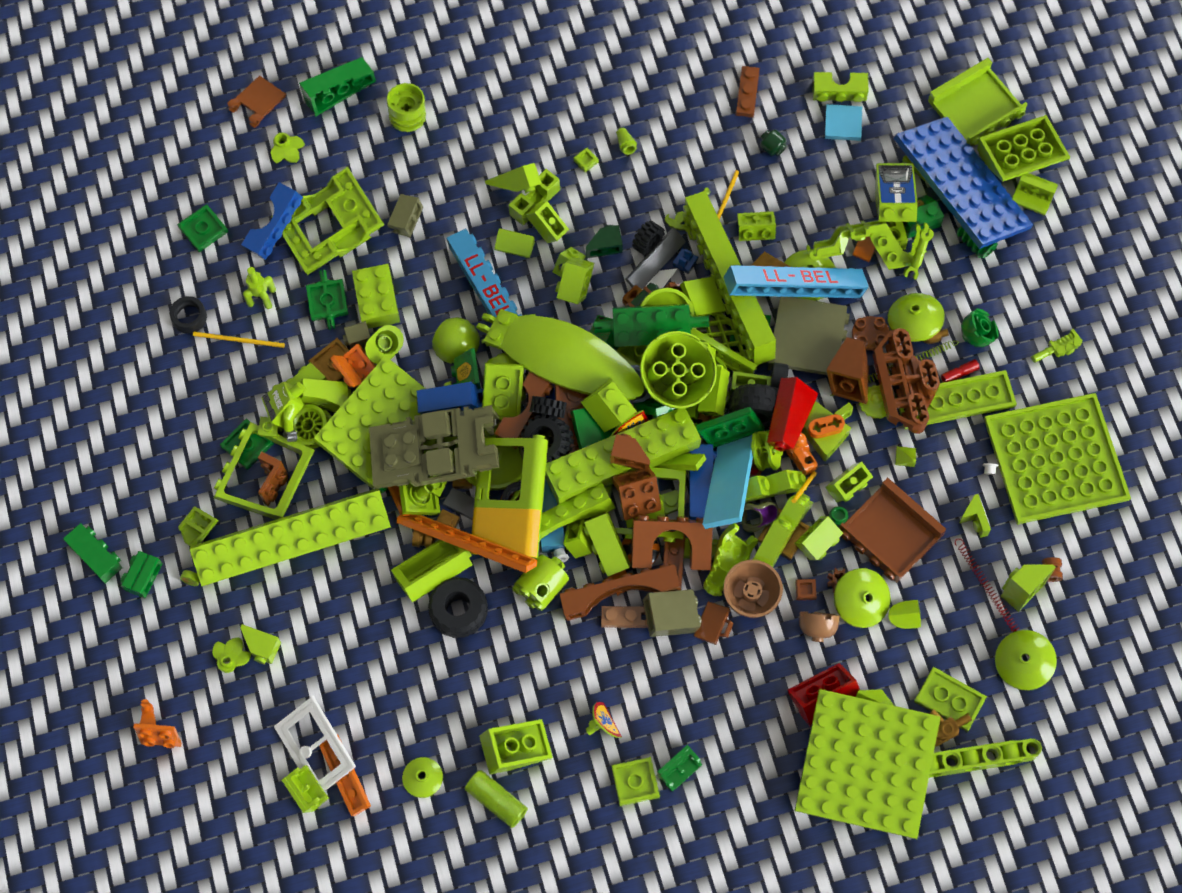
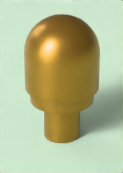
M948 329L940 330L935 336L924 340L926 344H933L941 341L942 337L949 336Z

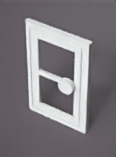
M314 696L310 697L274 726L297 767L301 769L307 765L324 791L356 767ZM310 712L324 736L311 747L303 746L299 748L288 729ZM327 740L341 764L321 780H318L306 758H309L312 751Z

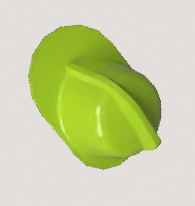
M384 325L379 328L366 342L365 352L368 359L375 364H378L384 356L391 360L403 347L404 338L402 332L393 325Z

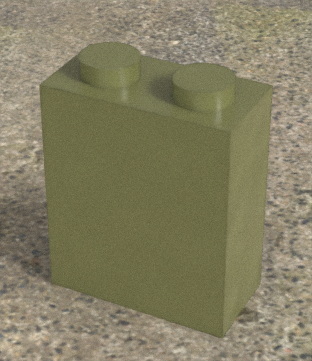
M693 589L648 593L644 597L643 603L650 637L695 633L701 627L702 620L697 611L698 599L694 596Z

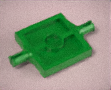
M321 270L319 271L320 281L315 284L306 285L310 316L312 321L327 320V328L332 330L336 328L334 318L349 315L343 279L328 280L327 271L323 270L322 273Z

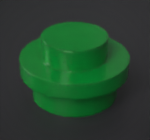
M839 506L832 508L829 513L830 519L837 526H840L842 523L844 524L849 517L847 510Z

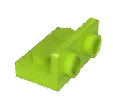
M774 211L737 213L739 241L772 240L776 238Z

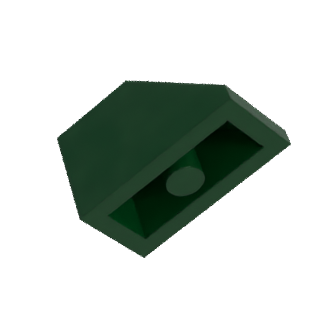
M607 225L599 229L586 246V259L623 253L619 225Z

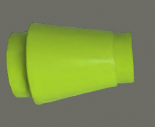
M625 128L618 129L616 134L620 151L625 155L634 153L637 149L636 141Z

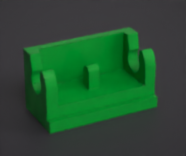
M687 745L657 771V776L673 792L702 766L700 758Z

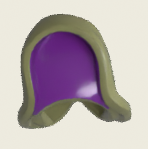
M770 501L763 502L760 505L745 503L742 517L743 529L748 532H757L771 525L779 514L777 505ZM752 509L759 513L761 517L759 524H746L747 510Z

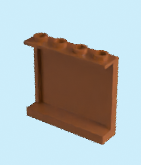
M889 478L839 528L843 532L841 537L844 540L853 543L855 549L860 554H865L873 566L881 568L884 571V575L896 583L943 537L946 531L942 524Z

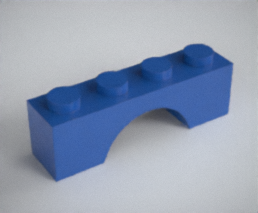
M278 182L269 197L274 205V215L271 221L263 228L250 229L241 244L248 251L265 260L272 253L275 243L281 238L284 228L290 223L293 213L300 206L303 198L297 191Z

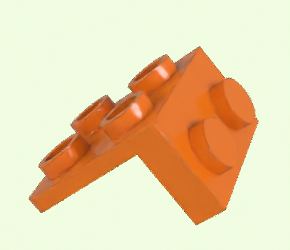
M356 344L343 356L333 355L330 358L333 362L332 366L336 371L341 372L344 376V382L349 387L357 388L376 367L368 359L366 352L360 344Z

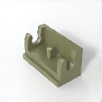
M400 194L387 224L389 228L394 229L393 233L411 238L424 208L419 198Z

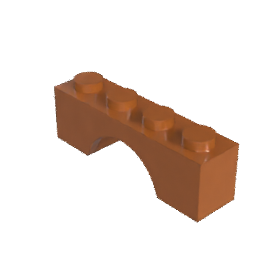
M529 372L522 384L524 391L529 396L526 409L518 416L503 417L494 433L495 437L523 438L520 435L521 432L524 433L525 431L524 425H529L528 421L530 419L535 420L534 416L537 414L530 412L532 396L544 398L550 396L554 390V384Z

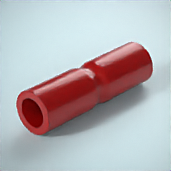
M976 359L960 365L958 368L941 374V379L943 383L957 380L962 376L979 370V363Z

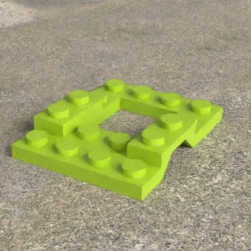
M346 167L331 177L327 186L316 194L302 196L300 206L293 213L292 219L284 228L282 235L305 273L309 275L336 256L343 257L371 238L370 234L384 226V223L350 169ZM330 207L343 229L312 248L298 222L312 213L316 216Z

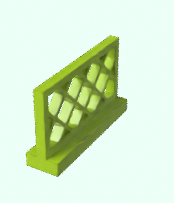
M712 315L716 321H709V327H705L707 333H702L697 328L690 330V333L701 339V342H707L716 349V356L730 370L753 374L758 367L757 364L746 358V354L738 339V330L733 329L731 319L725 315ZM727 324L731 326L732 330L724 331L722 325ZM718 325L720 332L712 333L710 326ZM734 335L736 341L728 342L726 336ZM721 336L724 343L717 342L713 337ZM738 346L740 352L736 353L730 347Z

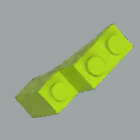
M702 342L707 348L711 350L715 358L716 349L711 347L709 343ZM716 364L717 377L715 385L710 394L699 403L698 412L705 416H724L730 372L724 369L723 365Z
M303 378L301 384L306 389L300 395L303 404L320 406L334 413L351 395V389H348V385L342 381Z
M783 470L768 476L749 478L745 503L777 495L796 493L805 483L806 477L802 471Z
M803 493L796 503L791 501L796 494L788 499L778 519L773 521L753 560H759L774 567L787 542L814 503L810 501L809 496Z

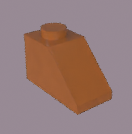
M616 434L610 463L648 472L650 460L637 440L628 434Z

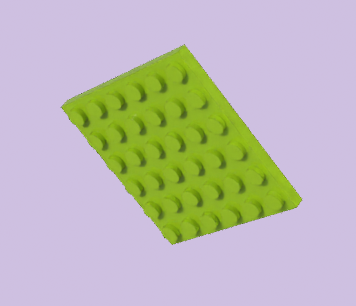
M1096 393L985 416L986 428L1017 525L1130 501L1131 496Z
M819 689L794 811L917 839L941 716Z

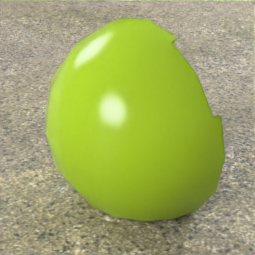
M460 317L444 320L437 328L432 340L435 354L442 361L450 364L454 363V358L471 348H475L476 353L480 345V335L476 327L468 320Z

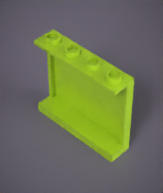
M989 58L984 59L931 91L928 102L940 117H948L966 139V143L973 146L978 144L979 137L994 133L1001 127L1005 128L1014 119H1020L1025 114L1027 102L1021 105L990 69L992 61Z

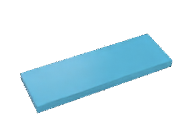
M752 435L717 447V457L714 462L702 524L705 529L742 522L753 460L751 448Z

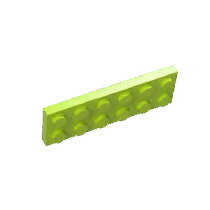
M1004 370L940 383L928 407L929 421L927 425L1016 407L1017 403L1007 371ZM904 408L899 409L900 415L904 412Z

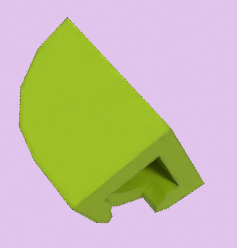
M918 600L899 602L890 608L888 617L894 626L903 629L921 628Z

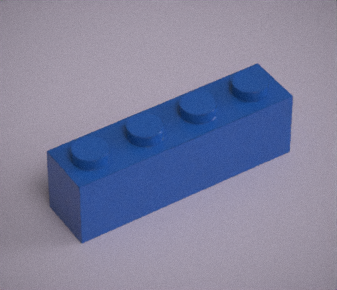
M700 444V448L689 452L692 454H705L706 461L698 471H689V520H696V517H704L713 473V463L717 457V451H713V444Z

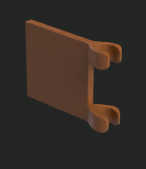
M259 75L236 98L231 99L227 105L232 113H235L241 104L255 114L249 117L250 126L256 128L261 120L286 97V94Z

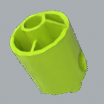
M539 554L538 558H536L537 566L527 573H523L514 583L512 590L517 595H522L526 599L525 603L530 608L534 609L536 607L539 611H542L567 584L569 577L563 570L565 564L559 558L553 556L550 559L543 554Z

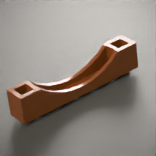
M663 564L654 570L650 568L644 569L634 575L632 573L624 574L621 578L615 580L608 578L599 584H585L583 588L576 590L575 588L566 589L564 593H560L564 616L567 621L585 617L600 601L622 591L644 590L654 593L681 590L675 564Z

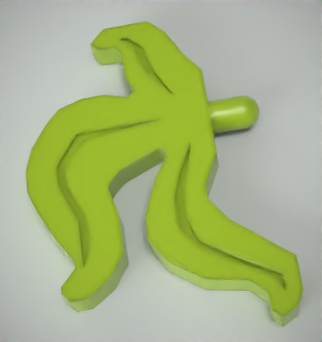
M684 211L678 212L674 220L669 218V214H667L665 222L669 227L685 230L689 239L692 240L690 226L682 224L684 222L683 216H685Z

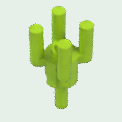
M249 267L246 278L248 289L243 292L247 306L252 307L254 305L252 296L262 299L266 309H271L272 303L266 292L267 287L271 293L276 291L272 277L267 276L263 278L261 273L256 272L253 267Z

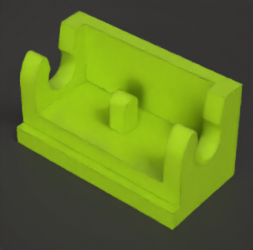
M307 765L301 769L299 767L282 779V782L303 813L314 812L329 799Z

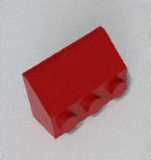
M838 663L787 691L800 715L811 727L819 689L856 697L860 688L857 680Z

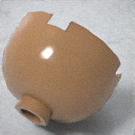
M801 611L799 617L801 631L806 636L812 637L814 642H824V638L832 637L838 630L840 615L820 612L811 614Z

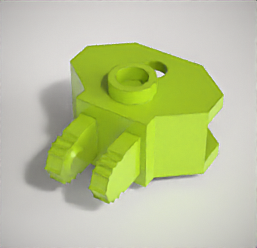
M758 431L752 434L751 448L753 459L759 471H763L766 468H772L773 470L780 468L783 451L775 450L767 442L769 431Z

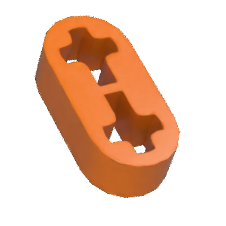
M837 414L812 420L809 424L808 433L816 439L842 432L845 420ZM833 421L840 423L838 428L832 425ZM815 425H817L818 428H821L820 432H817V430H813Z

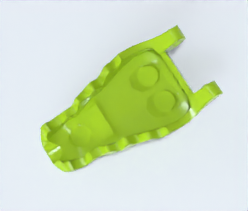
M736 523L730 524L721 534L717 543L711 571L703 584L704 590L713 596H722L727 573L736 564L749 560L753 548L758 543V539L754 536H750L746 541L736 536L735 533L739 530V526Z

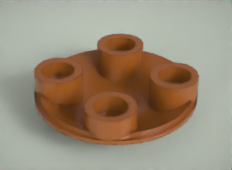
M875 316L858 318L852 328V338L864 341L866 350H875L889 333V327L885 319Z

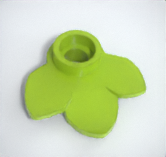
M282 132L278 133L273 140L274 147L271 149L272 159L275 163H279L283 159L290 163L298 162L300 157L298 149L305 146L304 141L298 136H289Z
M239 637L230 639L226 645L222 642H216L212 650L213 657L217 660L218 669L224 673L234 671L236 666L245 665L252 655L250 652L243 651V642Z

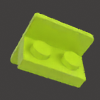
M1030 173L1024 174L1019 180L1012 200L1018 206L1046 215L1058 184Z

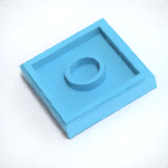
M826 104L825 139L861 141L862 106Z

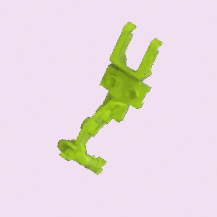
M863 220L860 221V224L850 225L847 223L846 226L837 227L830 239L814 242L813 249L806 245V250L812 260L842 255L849 238L861 241L870 236V240L889 270L906 267L903 273L904 276L907 277L910 271H914L913 279L916 280L919 275L918 268L922 264L924 255L927 252L928 242L933 238L934 232L926 222L923 224V229H921L919 224H916L915 229L917 233L914 242H912L911 252H905L900 247L886 222H879V220L865 222Z

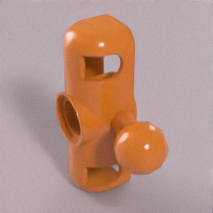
M801 433L794 449L785 450L799 471H802L807 476L817 469L818 464L810 452L806 436Z

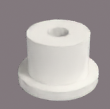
M984 463V474L996 475V468L999 465Z
M563 548L556 549L553 552L554 556L563 563L569 559L568 554L565 553Z

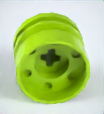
M409 83L398 84L391 88L387 95V107L391 125L403 132L415 131L422 127L426 120L423 91L418 86Z

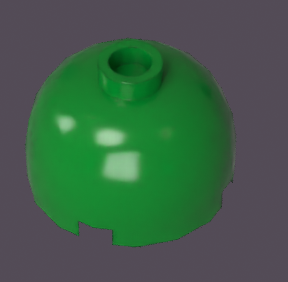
M975 309L964 318L961 324L963 339L974 347L988 346L999 336L998 327L994 320L990 321L988 312L983 309Z

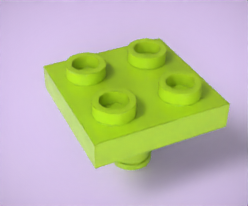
M409 483L408 485L399 486L403 514L437 516L441 513L439 498L432 494L435 491L434 484L414 487Z

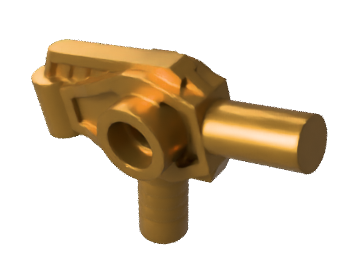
M933 709L929 713L932 715L940 716L935 709ZM967 713L956 720L951 717L944 720L940 717L935 747L957 736L959 727L972 721L970 715Z

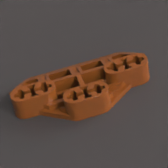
M905 329L890 330L872 355L887 420L894 425H897L899 421L904 424V427H908L912 433L920 434L924 431L929 421L928 407L940 385L936 365L932 360L923 359L920 361L913 355L910 335ZM889 340L888 344H886L885 346L887 353H884L882 347ZM886 363H893V367L890 368L891 376L889 375ZM896 385L899 387V389H896L897 398H895L892 386ZM904 408V412L900 416L897 409Z

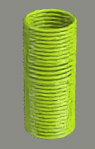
M482 770L477 771L465 787V791L470 793L471 796L476 798V800L481 802L482 805L487 807V809L493 812L495 816L497 815L498 818L511 828L520 822L528 810L526 805L524 806L520 800L509 794L506 789L502 788L501 785L496 783L495 780Z

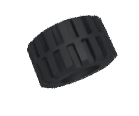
M542 414V416H534L535 420L530 419L528 421L529 425H524L525 431L524 433L521 432L520 435L523 438H533V435H542L547 430L553 431L554 442L547 449L546 463L568 455L567 452L572 451L570 444H574V440L570 437L573 436V433L569 431V425L565 424L563 420L551 415Z

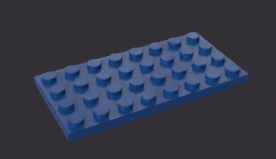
M948 117L897 133L893 139L979 249L1027 231L1033 226V223L1017 203L1012 200L1010 194L985 165L971 145L966 143V139Z

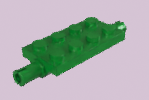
M689 304L612 308L613 319L611 321H594L595 333L612 332L614 334V347L649 345L655 338L667 332L681 331L690 333L692 328L709 327V315L691 317Z

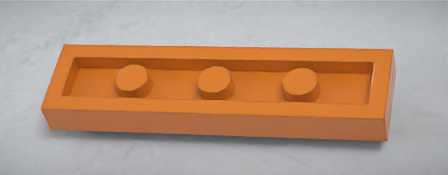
M327 740L319 745L329 769L332 771L341 763ZM354 769L336 782L351 816H356L371 807Z

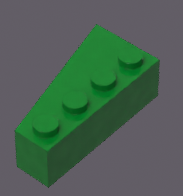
M361 57L302 81L299 84L305 103L313 114L318 116L376 82L373 70L364 58Z

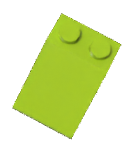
M542 719L491 728L479 735L489 775L514 770L553 758Z

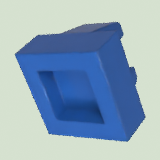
M682 248L673 261V266L689 274L698 261V256L694 255L690 250Z

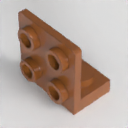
M261 451L258 459L265 471L264 473L268 477L258 493L264 504L269 506L271 502L276 500L280 487L286 484L288 473L282 461Z
M650 467L648 472L637 469L612 477L613 484L619 491L624 520L661 510L657 478Z

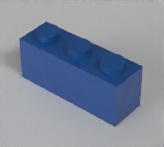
M472 382L417 390L418 413L422 415L424 413L460 408L461 411H464L466 406L472 410L479 408L478 388Z

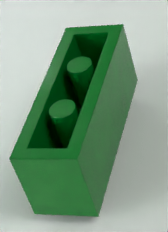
M80 523L63 540L106 584L123 568L119 564L121 559L114 552L110 554L106 550L108 545L102 539L98 541L94 537L96 533L89 526L85 528Z

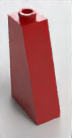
M798 377L781 378L767 439V442L777 451L794 449L818 396L815 390Z

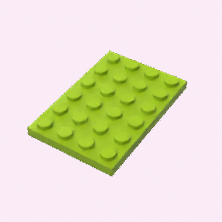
M384 356L316 434L313 441L373 489L369 427L385 424L392 425V423L406 421V417H411L414 420V416L421 415L418 413L417 390L426 388L387 356Z

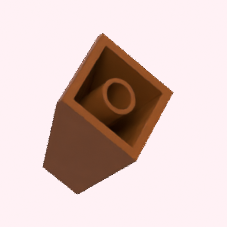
M846 337L826 369L832 395L867 404L869 364L864 341Z

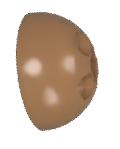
M759 560L742 561L732 567L726 575L724 581L725 599L728 605L741 616L748 618L763 617L771 613L778 606L782 598L783 585L777 571L765 562Z

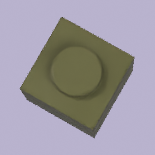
M366 321L345 327L346 335H342L345 346L349 345L351 349L356 344H360L362 348H365L366 342L370 338Z

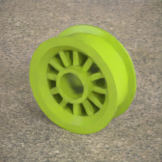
M313 404L303 405V408L293 421L294 430L297 432L296 442L309 448L321 447L313 441V438L330 420V413Z

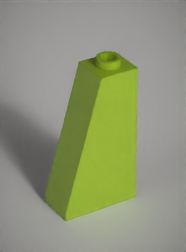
M815 401L802 429V433L822 460L826 462L849 436L851 427L845 423L842 432L818 439L811 437L808 433V428L812 420L834 415ZM833 421L832 425H835L836 428L839 427L840 423ZM815 425L813 430H817V432H820L821 428H818L817 425Z

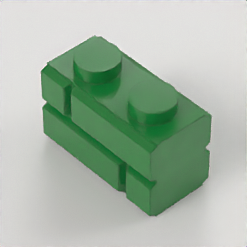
M138 551L137 555H133L130 560L128 572H125L121 578V587L129 593L146 599L163 563L157 557Z

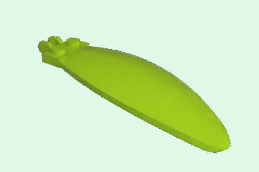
M500 309L496 318L487 313L482 315L486 322L492 323L491 328L482 323H478L476 326L478 330L487 333L483 340L485 344L503 350L516 363L523 364L524 368L529 372L560 387L590 395L612 378L628 400H634L644 393V385L641 378L619 353L597 336L571 323L542 316H518L517 314Z

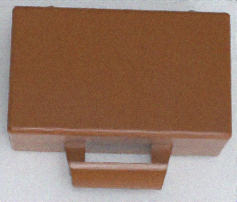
M708 601L701 617V627L694 633V637L714 645L717 644L719 637L728 638L734 624L727 619L730 609ZM726 622L728 623V626L726 628L725 633L723 634L721 632Z

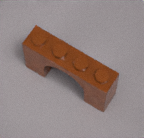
M637 515V518H633L631 567L652 568V549L655 539L665 531L677 530L689 538V567L691 570H711L713 528H704L702 525L704 517H696V520H688L689 517L677 516V519H669V516H657V519H649L648 515Z

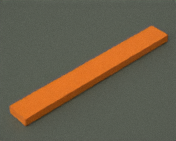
M401 514L397 517L398 524L521 572L527 573L537 566V560L428 517Z

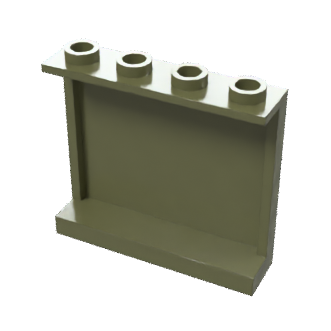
M780 297L774 337L776 339L775 359L769 361L768 370H772L773 363L775 362L787 364L789 369L827 375L826 369L840 349L842 341L846 339L847 330H844V325H848L850 313H846L847 306L795 297Z

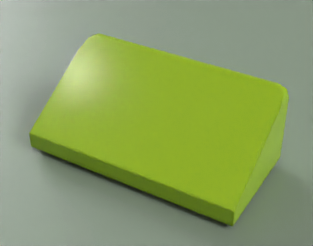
M499 228L494 250L530 258L535 240L533 236Z

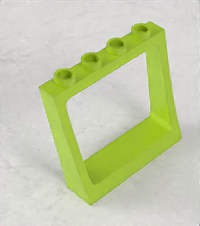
M250 422L247 430L243 428L238 437L241 440L239 446L235 445L230 454L233 456L231 463L226 462L222 470L225 473L223 479L217 480L214 487L217 490L214 499L274 520L283 518L315 450L297 442H287V438L279 434L277 437L261 436L300 456L276 508L272 509L228 495L224 492V489L251 434L258 435L259 426Z
M650 468L658 479L679 481L678 516H685L687 471ZM613 484L605 487L610 497ZM615 527L618 534L625 535V539H632V529ZM665 531L658 538H664L663 542L675 543V539H684V533L680 531Z

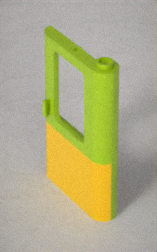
M533 435V438H485V446L494 444L495 446L524 447L520 498L517 501L490 500L492 470L477 471L471 534L526 556L538 558L548 440L543 435Z

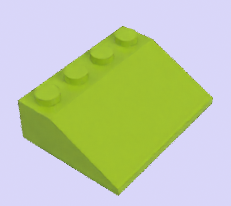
M1047 115L979 137L977 151L982 161L1002 182L1070 159L1069 153Z

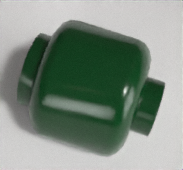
M776 129L766 130L760 137L762 139L760 143L761 148L770 156H779L787 148L786 138Z

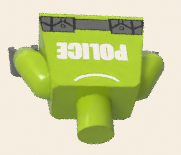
M281 382L274 385L272 390L261 397L270 422L284 429L283 435L287 438V442L297 441V432L294 430L293 421L303 408L300 395L306 390L300 382H297L294 386Z

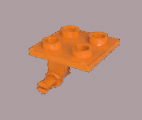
M143 699L140 703L142 706L140 724L134 723V729L141 744L148 747L161 745L166 748L181 747L182 742L175 726L157 725L153 705L147 699Z

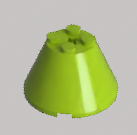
M673 331L658 336L647 346L641 358L640 374L646 390L656 401L671 408L683 409L699 404L710 394L716 382L717 366L711 350L700 341L701 339L690 333Z

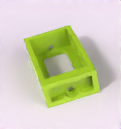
M438 540L391 569V572L399 586L413 603L444 581L453 578L472 566L473 564L470 560L472 555L470 551Z

